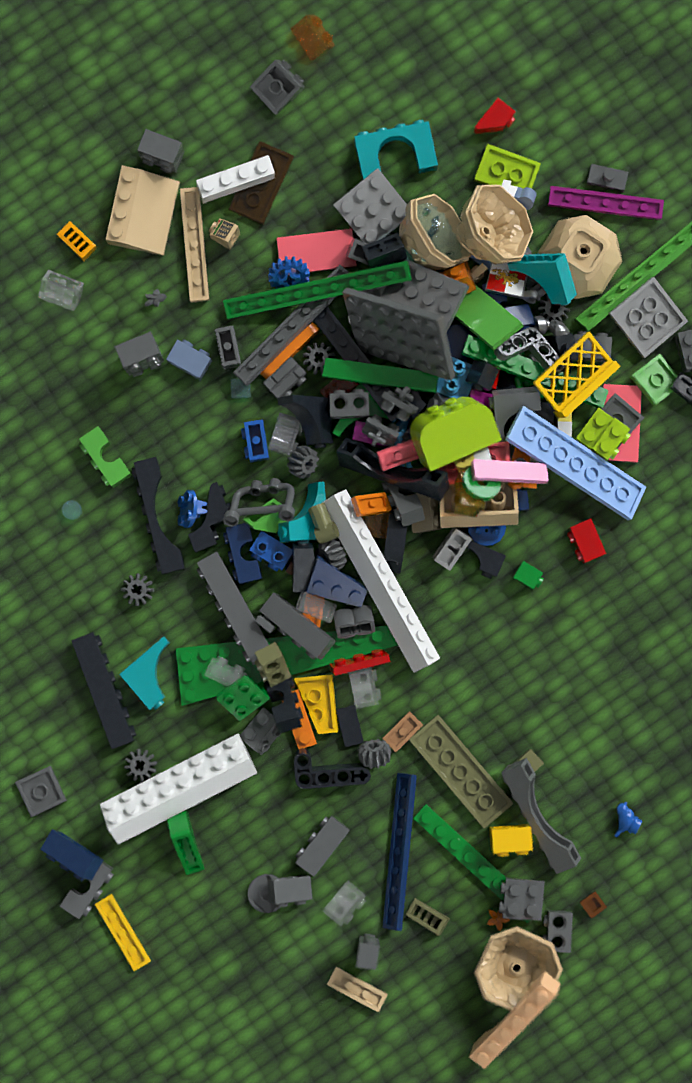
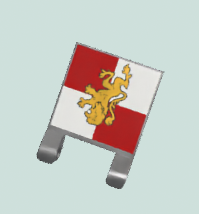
M491 263L485 291L523 299L531 304L536 302L537 291H525L528 275L517 271H509L508 263L496 265Z

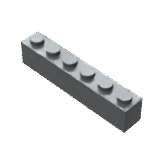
M215 552L197 562L199 568L196 570L201 579L205 578L208 585H206L209 594L211 596L215 595L218 600L215 602V605L219 612L224 611L227 617L224 621L229 629L233 628L236 634L233 637L238 646L242 644L245 650L242 654L247 663L251 661L255 665L254 661L257 658L254 652L269 644L218 552Z

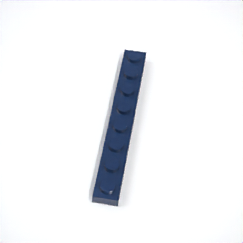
M397 773L383 928L395 931H402L417 775Z

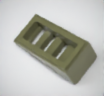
M416 898L406 913L407 917L438 936L442 934L450 920L444 914ZM420 906L421 909L417 916L413 915L417 907ZM427 910L428 913L424 920L420 919L424 911ZM431 915H435L432 922L428 924L427 922L430 919ZM440 918L442 921L440 922L439 926L435 928L434 926Z

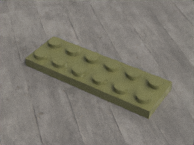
M439 715L434 717L409 739L483 828L487 827L514 804Z

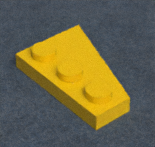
M333 674L294 678L317 733L338 732Z

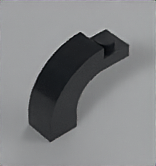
M393 506L391 511H389L384 558L392 573L401 574L407 526L403 527L401 521L396 520L393 511L395 507Z

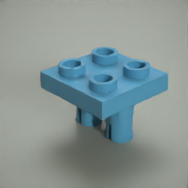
M451 357L455 377L451 381L439 377L436 393L448 398L468 397L472 385L465 380L472 365Z

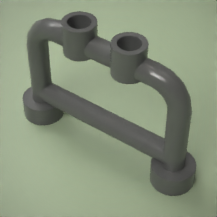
M272 478L267 485H263L259 480H253L251 486L242 487L234 493L230 510L225 512L223 522L227 526L233 527L238 525L240 516L279 513L278 516L281 520L291 521L295 514V510L292 507L295 490L292 485L281 483L277 478ZM279 491H287L285 504L238 508L240 498L245 494L259 496L264 492L278 494Z

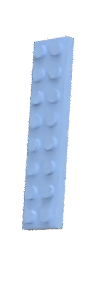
M525 406L519 409L505 438L507 442L539 463H545L547 468L627 520L632 519L646 486Z

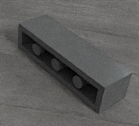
M273 592L260 609V612L264 614V619L270 624L274 622L278 626L277 630L286 636L288 634L292 637L291 642L299 648L303 646L307 650L305 653L312 659H323L336 642L279 594Z

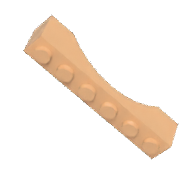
M544 971L510 1013L473 1044L469 1058L485 1069L557 996L560 983Z

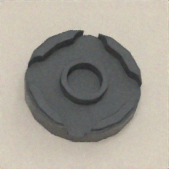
M263 874L257 876L251 882L248 888V899L255 910L261 913H270L280 908L276 907V904L269 903L267 879L278 877L272 874Z

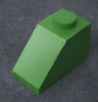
M273 498L263 506L281 505V503ZM279 513L248 515L243 518V521L253 529L272 533L278 532V523L286 522L279 518Z

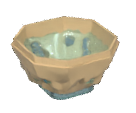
M435 194L413 199L407 204L405 218L400 223L399 236L405 247L407 260L432 270H445L468 261L471 253L457 239V227L461 221L455 210Z

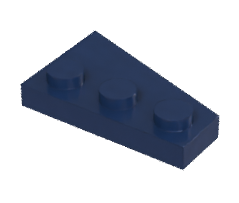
M317 555L306 593L362 607L367 588Z

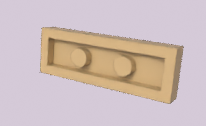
M335 967L327 983L328 986L377 1012L381 1009L388 995L338 967Z

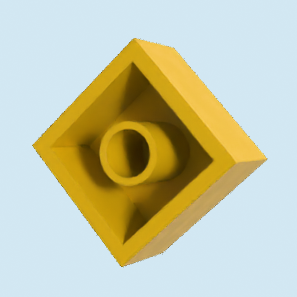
M528 824L489 827L491 851L496 853L497 856H509V852L525 855L528 854V851L533 850L531 826Z

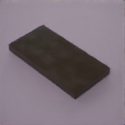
M259 141L250 161L269 155L275 172V179L237 191L229 211L264 225L294 156Z

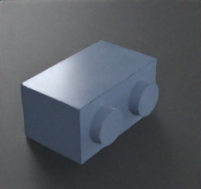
M177 339L166 359L167 362L201 381L212 362L209 357L210 354L202 349L199 351L192 348L193 344L184 339L182 342Z

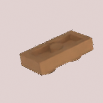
M409 711L382 739L397 752L423 724Z

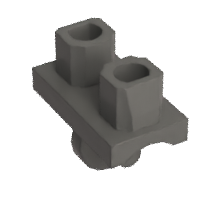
M407 386L403 390L397 387L395 393L398 395L391 391H384L381 396L384 398L381 408L392 412L395 405L400 407V410L396 417L402 421H407L419 409L410 403L414 397L409 394L411 389Z
M376 414L372 418L368 417L361 432L373 440L371 445L375 447L378 442L392 447L399 435V426L392 423L386 427L381 424L383 421L382 417Z

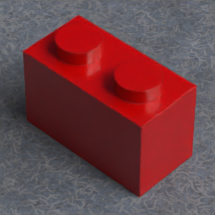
M592 519L568 528L567 536L569 541L576 546L575 555L578 561L582 560V563H586L606 554Z

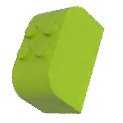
M466 396L457 399L450 398L443 405L429 407L427 412L415 418L410 429L411 439L419 460L430 471L502 440L491 411L477 400Z

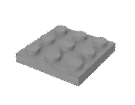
M378 168L333 204L361 240L367 244L387 236L406 217L405 208L407 204Z
M654 277L648 279L608 313L643 358L647 357L688 322Z

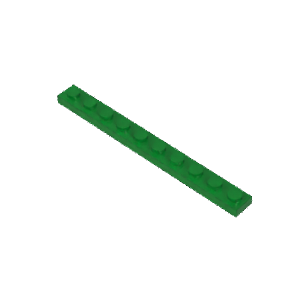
M408 261L229 298L223 300L227 319L343 295L342 292L346 288L363 291L410 281L412 277Z

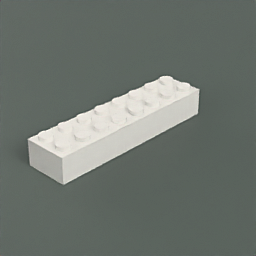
M236 734L101 803L100 806L109 832L116 842L120 844L257 774V771L239 734Z

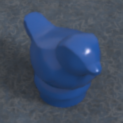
M627 802L620 803L616 808L619 827L614 836L618 837L627 830L629 833L636 835L642 820L634 816V812L628 808Z

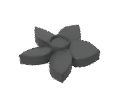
M159 289L153 292V295L145 294L148 299L145 306L154 304L155 307H159L160 302L164 301L167 297L165 294H160Z

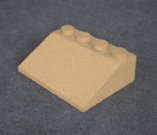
M122 166L106 236L107 243L164 256L180 182L141 169Z
M478 481V484L485 486L482 481ZM500 482L501 486L498 494L489 501H483V499L476 500L469 496L464 490L462 483L449 484L450 488L440 501L441 528L518 525L517 489L510 488L507 482Z

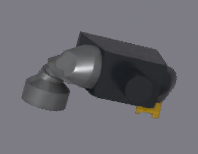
M543 316L534 317L536 322L534 328L542 335L547 330H551L553 333L543 337L559 357L575 344L574 335L569 332V329L563 322L558 320L549 321ZM572 352L569 357V363L574 364L578 361V353ZM569 366L568 374L572 372L573 366Z

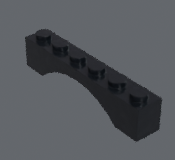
M345 438L337 450L341 467L441 501L450 488L447 472L438 469L430 471L427 468L415 469L399 465L382 471L377 454L363 443L349 438Z
M153 457L134 462L135 467L132 468L134 479L138 478L139 486H136L139 498H143L144 504L141 505L143 515L148 517L149 523H146L148 534H152L153 541L150 543L153 553H157L158 560H155L158 572L161 571L163 575L184 570L186 568L181 550L174 546L165 536L156 515V493L162 479L158 459Z

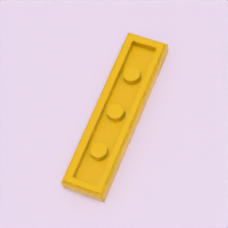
M110 894L95 903L97 910L133 971L149 963L151 959L114 896Z

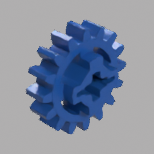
M285 256L283 261L279 258L278 263H272V268L268 269V279L271 282V287L281 288L309 282L310 273L307 263H302V259L296 261L295 256L291 260H288L287 256Z

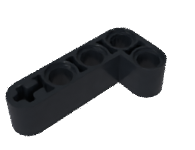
M298 749L294 754L295 781L297 786L302 789L366 784L371 778L370 767H364L362 763L312 766L311 753L307 749ZM299 756H306L308 760L301 763L297 760ZM360 770H364V776H360ZM341 771H345L348 774L346 778H339L337 775ZM351 771L354 772V777H353V778H351V777H352V776H351ZM321 773H326L329 777L326 780H321L318 776ZM306 774L309 776V780L301 781L299 777Z

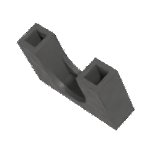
M536 386L492 390V397H489V408H493V417L502 439L499 442H506V436L504 435L505 423L512 415L518 413L521 407L525 406L531 411L541 410L540 391ZM510 444V461L515 450V446ZM531 457L530 463H539ZM518 458L515 462H526V461H525V459H523V458Z

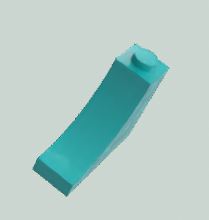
M565 253L526 254L522 257L521 261L509 262L507 264L509 271L521 272L536 280L546 291L552 304L567 305L577 295Z
M324 482L308 484L307 499L300 513L291 521L278 523L280 543L297 542L300 540L317 541L314 533L315 526L308 509L326 500Z
M162 637L120 673V676L149 710L153 707L156 710L165 703L163 699L166 696L160 689L157 680V664L163 650L170 643L166 637Z

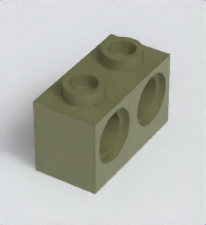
M276 642L254 652L257 658L254 662L264 682L268 681L270 687L292 677Z

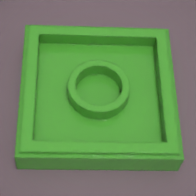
M659 354L630 378L650 403L656 406L673 392L669 387L677 377V374Z

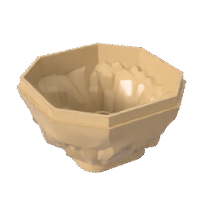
M501 185L477 186L463 206L460 217L462 221L457 227L459 243L476 259L489 260L495 265L521 261L533 234L526 208Z
M515 927L490 937L474 973L484 999L511 1011L544 971L558 981L562 967L553 943L519 927ZM516 964L520 966L518 971L513 970V966Z

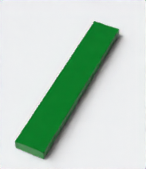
M325 358L322 374L323 378L392 388L398 387L400 389H404L407 386L413 391L435 394L439 381L438 376L418 370Z

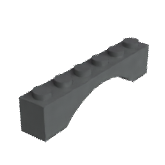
M525 758L506 766L502 772L503 781L509 786L513 799L517 801L523 817L527 819L531 826V832L538 839L539 846L545 852L550 867L554 869L556 874L576 867L581 857L573 842L556 832L547 823L539 810L534 793L536 774L528 759Z

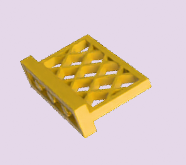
M586 332L543 372L533 384L554 408V413L557 417L566 418L620 366L609 357L590 332ZM587 338L592 343L591 351H583V342ZM572 352L578 353V364L569 363V357ZM583 353L591 354L590 365L582 364ZM595 354H599L605 359L601 366L595 365ZM558 365H565L564 377L555 376ZM569 366H578L577 378L568 377ZM582 367H590V376L587 379L581 378ZM545 378H551L550 390L544 389L540 384ZM555 379H564L563 390H555ZM568 380H577L574 391H567ZM554 392L563 393V401L559 405L554 401Z

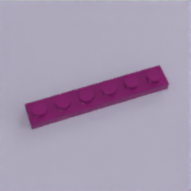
M556 186L550 187L548 206L654 220L662 219L664 200Z

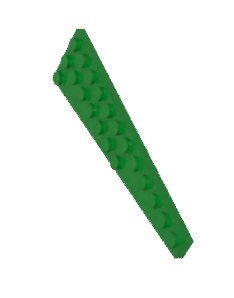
M388 626L375 627L376 631L371 634L355 635L345 639L338 638L337 632L331 631L326 633L336 641L323 659H312L305 653L307 650L303 646L299 648L291 642L293 638L290 636L266 638L269 645L276 642L291 675L329 665L340 658L347 660L353 658L356 654L365 655L373 650H383L398 645ZM236 642L176 648L182 706L215 697L242 676H248L256 685L261 681L265 682L261 678L256 664L253 665L251 661L247 663L242 654L245 651L242 644L238 646Z

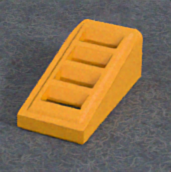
M71 221L57 233L83 261L97 249L96 245ZM72 228L73 231L67 237H64L63 235ZM77 233L78 236L70 242L69 240ZM82 238L83 241L75 247L74 245ZM87 243L88 246L80 252L79 250Z

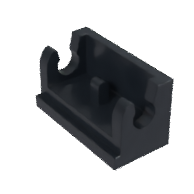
M398 233L362 246L369 268L394 264L407 259L405 247Z

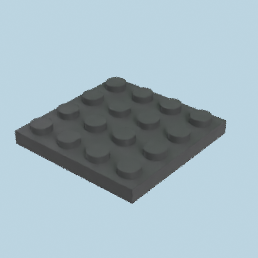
M407 259L404 260L408 261L412 280L387 285L380 298L442 316L447 333L469 286Z

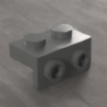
M263 707L240 734V737L254 751L262 755L281 734L275 723L274 715Z

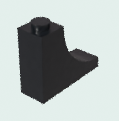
M289 395L278 398V405L289 409L299 420L305 434L306 445H312L315 449L326 448V444L333 443L330 398Z
M308 540L292 542L291 586L293 592H306L316 561L312 542Z

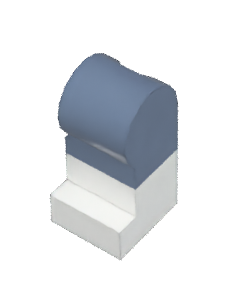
M503 180L502 187L520 202L526 210H530L536 199V192L531 188L511 186V181Z

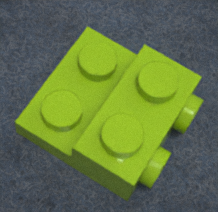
M598 408L576 437V440L606 461L609 458L613 460L620 451L617 449L619 444H625L631 436L628 433L630 428Z

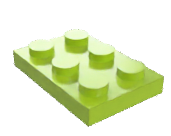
M487 144L474 181L485 185L502 186L503 180L511 181V186L532 189L541 163Z

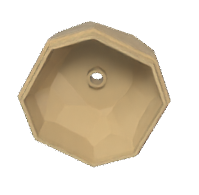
M587 215L558 221L538 254H566L577 292L574 299L602 294L622 263L617 235ZM580 249H586L587 253L582 254Z

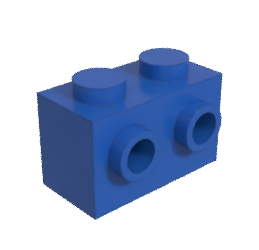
M263 419L244 422L245 428H241L242 438L247 440L248 446L244 447L245 457L249 458L251 463L270 460Z
M262 530L250 548L253 558L260 562L262 559L269 563L268 567L276 572L279 569L283 571L292 557L291 548L280 543Z

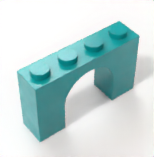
M417 120L412 125L398 124L392 129L379 128L373 133L364 131L354 136L362 180L377 168L381 171L378 153L390 141H403L413 149L419 173L437 170L438 168L429 121Z

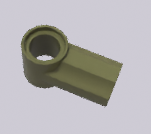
M325 503L317 504L308 509L315 526L314 533L316 539L320 544L339 537L338 527L331 520Z

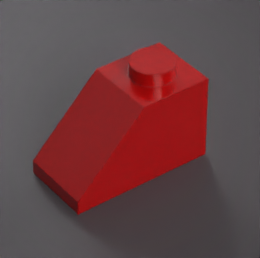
M497 98L475 125L473 132L481 134L503 131L506 126L510 128L516 120L514 118L516 111Z

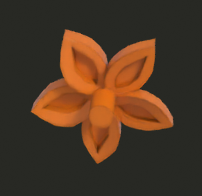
M489 910L492 918L488 920L487 925H495L501 931L502 923H507L510 920L503 918L499 910L497 913Z

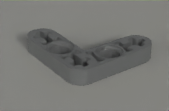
M534 327L526 328L512 335L494 350V354L498 359L506 361L529 349L545 371L560 358L542 334ZM514 341L520 342L522 347L516 346ZM539 348L544 349L547 355L541 354ZM558 365L556 367L555 376H558L561 373V371L564 369V365Z

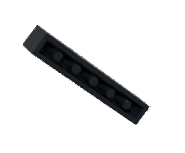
M92 632L71 640L111 749L135 741L134 736H137L136 730L128 722L127 718H130L127 707L123 708L121 700H123L120 689L115 687L114 682L117 680L114 672L109 671L107 664L110 661L107 654L103 653L100 647L103 646L100 635L96 636V633Z

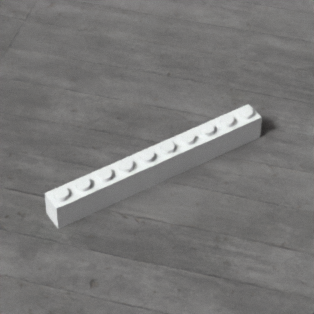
M345 489L322 502L325 503L331 520L338 527L340 534L338 538L412 671L416 672L440 659L362 517L356 516L347 490Z

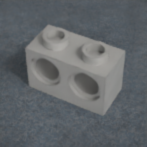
M452 528L433 555L434 561L450 571L472 540L471 537L458 528Z

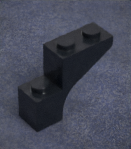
M217 482L212 483L210 486L205 522L198 530L188 534L195 553L218 545L216 540H219L216 529L212 530L211 527L222 523L225 512L230 510V502L226 504L224 496H226L223 485L219 486Z

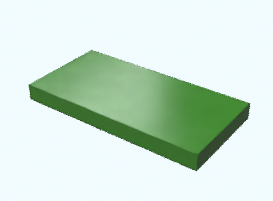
M475 285L476 290L465 295L454 318L495 350L519 331L523 325L521 321Z

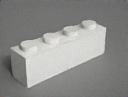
M269 155L198 179L196 184L202 202L206 203L275 179V172Z

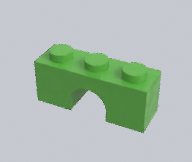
M99 426L79 439L82 443L79 445L85 455L89 453L92 457L90 462L95 470L100 469L103 473L101 478L106 486L111 485L114 488L132 476L121 458L113 462H105L103 460L102 452L111 443Z

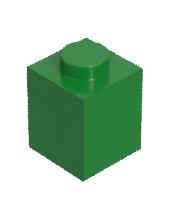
M522 561L513 576L514 580L531 590L535 587L539 588L544 580L541 577L543 572L525 561Z

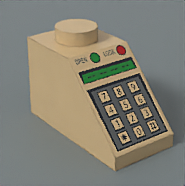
M223 219L214 222L209 229L211 239L231 250L240 235L238 225Z

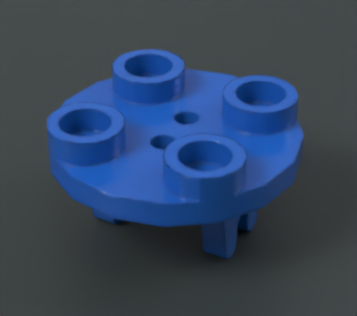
M187 490L183 496L178 498V507H180L178 525L184 528H191L195 519L200 517L199 514L207 513L206 509H202V507L207 505V502L197 500L196 493L193 490Z
M506 525L468 527L471 539L483 546H490L499 542L506 530Z

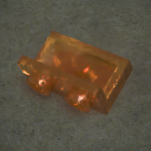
M306 15L291 28V31L310 60L316 59L327 48L335 46L332 42V36L325 31L322 21L318 16Z

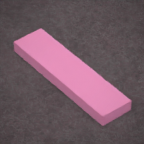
M474 459L471 462L473 480L546 484L548 482L545 463Z

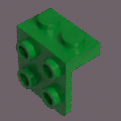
M242 676L217 695V701L239 721L270 699L266 685L262 681L256 685L248 676Z

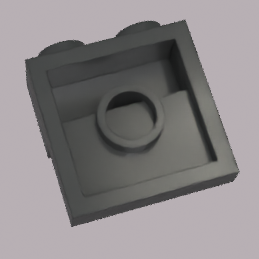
M274 60L250 86L274 114H278L305 88L302 85L304 80L298 74L293 75L290 72L291 66L285 60H282V62Z
M505 877V882H501V894H504L503 901L499 903V913H502L503 918L541 921L545 882Z

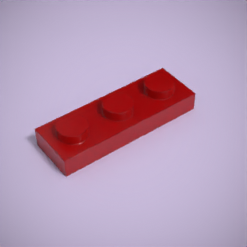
M377 649L373 650L371 654H356L353 658L347 660L340 658L329 665L331 672L336 676L390 662V657L385 650Z

